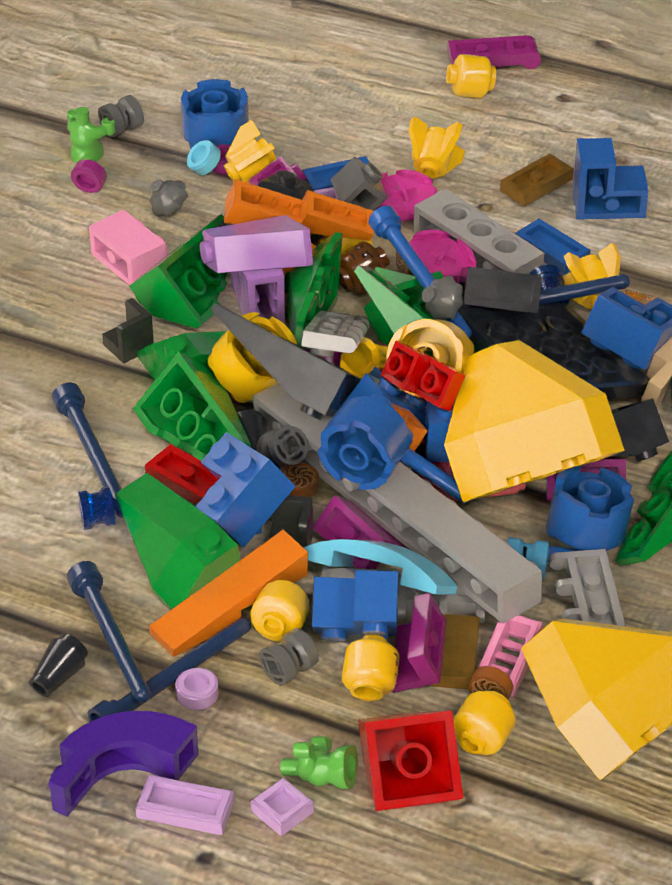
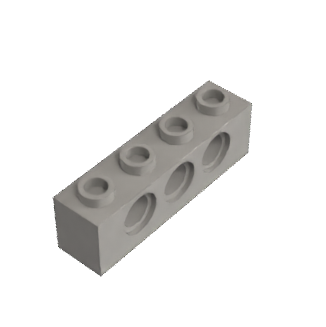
M443 189L414 205V234L428 229L441 230L450 234L448 238L455 242L457 239L464 241L475 255L477 261L476 268L543 276L544 252L447 189Z

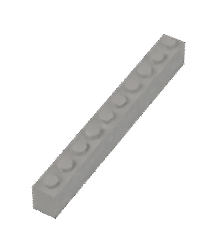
M280 384L253 395L254 410L258 411L266 419L267 432L285 426H295L301 429L308 440V452L301 463L314 467L321 479L346 499L355 503L371 519L411 551L420 554L440 567L458 586L457 588L502 624L541 603L542 570L534 562L528 561L515 551L508 542L501 540L489 531L479 520H475L459 508L453 500H449L433 488L428 481L416 475L403 462L400 461L387 482L376 489L360 490L358 488L361 484L351 482L344 477L341 481H338L324 468L318 456V449L321 446L320 435L332 417L323 415L322 419L318 420L302 412L300 408L303 403L292 398Z

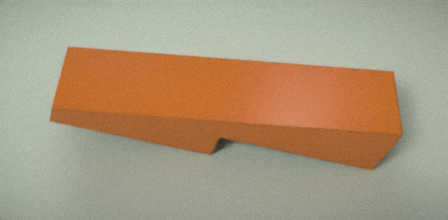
M235 179L225 199L224 223L239 224L286 215L309 228L312 234L331 236L338 232L343 233L345 238L371 240L373 236V230L368 223L373 210L307 190L301 200Z
M285 530L280 531L149 626V633L172 657L208 640L235 620L241 618V610L252 605L260 591L269 582L288 580L295 583L306 577L308 573V552Z

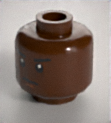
M364 241L341 253L339 279L341 286L347 292L353 291L358 295L367 293L354 271L358 266L370 267L374 271L376 267L386 269V266L390 265L387 254L380 246L375 248L370 243Z

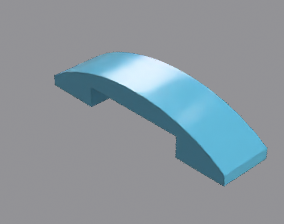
M343 539L322 541L303 547L308 552V561L331 567H352L354 556L403 568L400 585L433 594H456L458 586L440 567L420 554L395 544L381 541Z

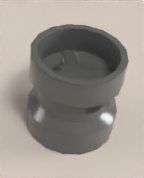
M132 95L120 98L117 104H105L98 110L100 124L104 118H109V121H112V119L115 121L116 132L113 135H109L112 138L124 133L126 128L135 129L144 123L142 108L137 99Z
M285 426L264 433L259 438L256 448L257 452L270 459L278 468H283L302 462L308 452V440L301 429L295 426Z
M295 628L283 635L280 643H271L263 648L259 653V659L268 677L274 683L284 686L295 679L299 670L307 671L316 665L319 661V655L311 638L301 629Z

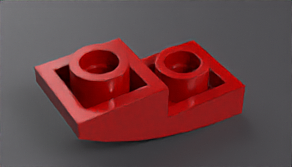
M396 340L380 376L401 389L415 393L435 406L450 411L466 375L442 361Z

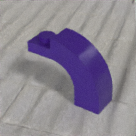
M152 711L114 713L81 726L60 744L62 765L54 769L48 783L52 810L68 817L95 783L103 777L118 771L141 770L159 777L179 780L199 755L197 726L175 716Z

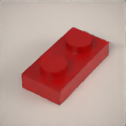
M172 444L145 464V474H150L176 494L195 505L202 500L208 489L218 481L200 460Z

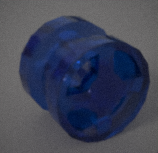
M110 486L103 487L96 493H89L86 490L77 492L81 522L84 530L93 529L96 524L102 523L106 526L116 525Z

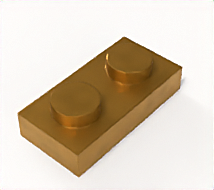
M549 153L501 179L500 191L519 204L526 206L573 180L574 168Z

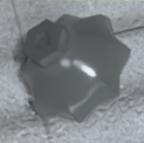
M158 179L150 186L152 191L150 203L152 204V212L156 216L165 215L169 217L174 211L181 209L183 202L188 197L185 183L181 180L162 181Z
M451 275L433 280L430 287L427 286L422 292L423 301L426 302L425 311L431 314L434 319H454L458 310L464 304L462 285L456 283Z

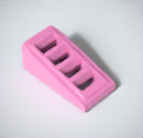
M519 615L504 624L498 621L479 666H492L504 671L513 682L514 689L510 696L512 698L529 668L521 647L543 629L542 622ZM512 636L525 640V642L520 644L510 641L508 638ZM503 648H506L509 650L519 652L520 654L517 657L501 651L503 650ZM499 660L515 666L512 670L496 665L495 662Z

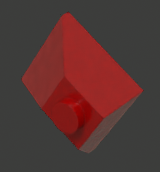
M452 710L400 713L358 719L363 763L375 811L464 799Z

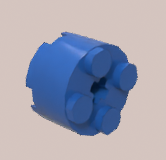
M210 79L197 82V88L190 92L187 90L183 91L181 97L182 132L185 140L190 143V149L203 140H208L215 146L232 144L239 128L249 122L248 96L244 88H241L239 91L231 87V81Z
M373 394L371 397H354L340 406L322 431L318 456L324 468L336 480L341 481L344 477L351 482L361 484L358 488L360 490L376 489L387 482L412 443L413 434L408 429L404 419L392 407L387 397L379 394Z
M581 466L562 471L556 478L546 523V533L576 548L577 551L606 549L607 551L618 547L625 539L634 503V498L630 494L631 484L621 475L605 468H600L599 474L580 472Z

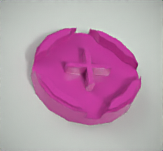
M396 170V175L388 176V172L383 173L381 183L388 198L376 209L382 206H391L399 215L401 221L414 220V205L436 194L437 188L433 186V181L428 176L417 171Z
M428 229L413 235L409 243L430 273L441 271L444 277L451 275L456 283L459 284L461 268L476 267L477 261L473 251L464 241L457 239L455 242L449 239L450 234L447 232Z

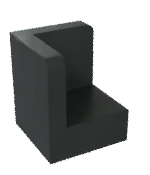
M133 298L125 301L126 322L102 333L103 345L122 363L137 358V351L154 343L152 315Z
M288 495L272 514L269 539L280 531L285 530L302 547L311 545L313 537V498Z

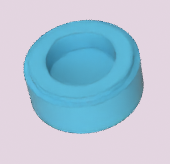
M208 140L198 142L188 154L187 166L200 176L210 173L219 162L220 149Z

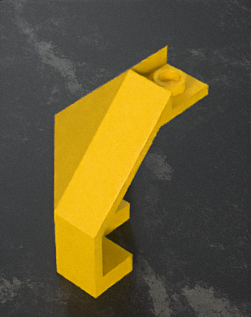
M517 340L495 344L467 356L463 373L466 376L455 400L444 443L463 502L487 497L513 486L541 480L564 470L594 463L625 451L606 394L522 341Z
M561 618L549 623L521 647L557 728L599 780L610 775L642 747L651 743L672 726V632Z

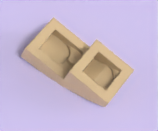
M672 337L654 354L646 375L650 380L641 401L653 398L657 408L663 400L672 378Z

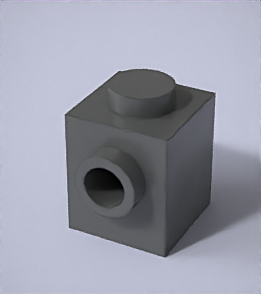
M356 157L351 159L330 179L338 199L374 211L388 198L381 183L383 178L381 172L372 163L364 164Z

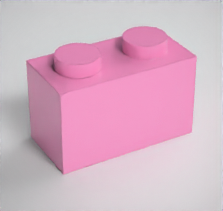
M124 209L89 226L91 254L129 285L168 254L165 241L160 236H156L140 220L132 217Z

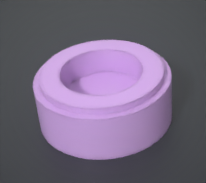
M188 669L178 676L175 683L176 698L182 706L188 709L200 710L210 707L216 702L219 695L218 679L214 673L207 669Z

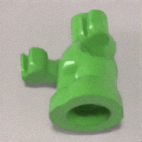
M79 107L75 112L74 109H70L67 112V128L70 132L72 145L70 150L72 161L77 163L79 160L89 159L97 162L104 155V148L100 138L106 135H113L116 132L115 121L113 119L109 121V118H104L101 126H95L89 120L88 108Z
M316 736L311 739V743H294L293 755L295 758H283L280 764V771L282 776H299L302 780L319 787L331 783L340 789H352L356 782L358 770L357 749L354 745H343L330 752L332 749V739L326 736Z

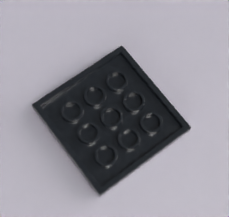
M566 303L539 304L538 314L490 307L458 310L471 329L472 334L469 339L479 351L495 344L520 340L604 392L607 399H631L632 397L644 395L650 378L640 369L633 368L624 363L623 357L611 350H603L593 345L591 339L581 333L586 321Z

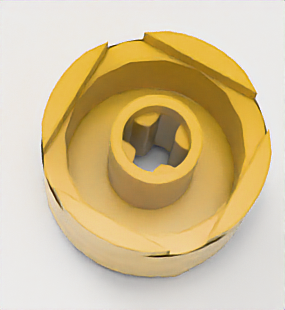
M256 312L242 315V317L273 332L272 334L297 345L292 332L280 320L274 317L266 319L258 316L260 313ZM229 329L215 343L211 355L208 357V365L219 383L231 393V396L240 403H246L249 400L254 401L253 395L279 384Z
M421 319L398 329L389 343L386 357L388 359L397 340L424 353L433 352L434 358L463 373L467 356L474 354V345L464 331L451 322L438 319ZM403 390L412 396L420 397L415 393Z

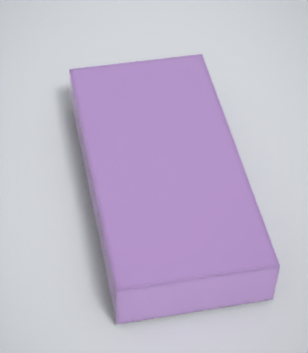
M149 775L136 806V818L223 835L235 802L234 791Z

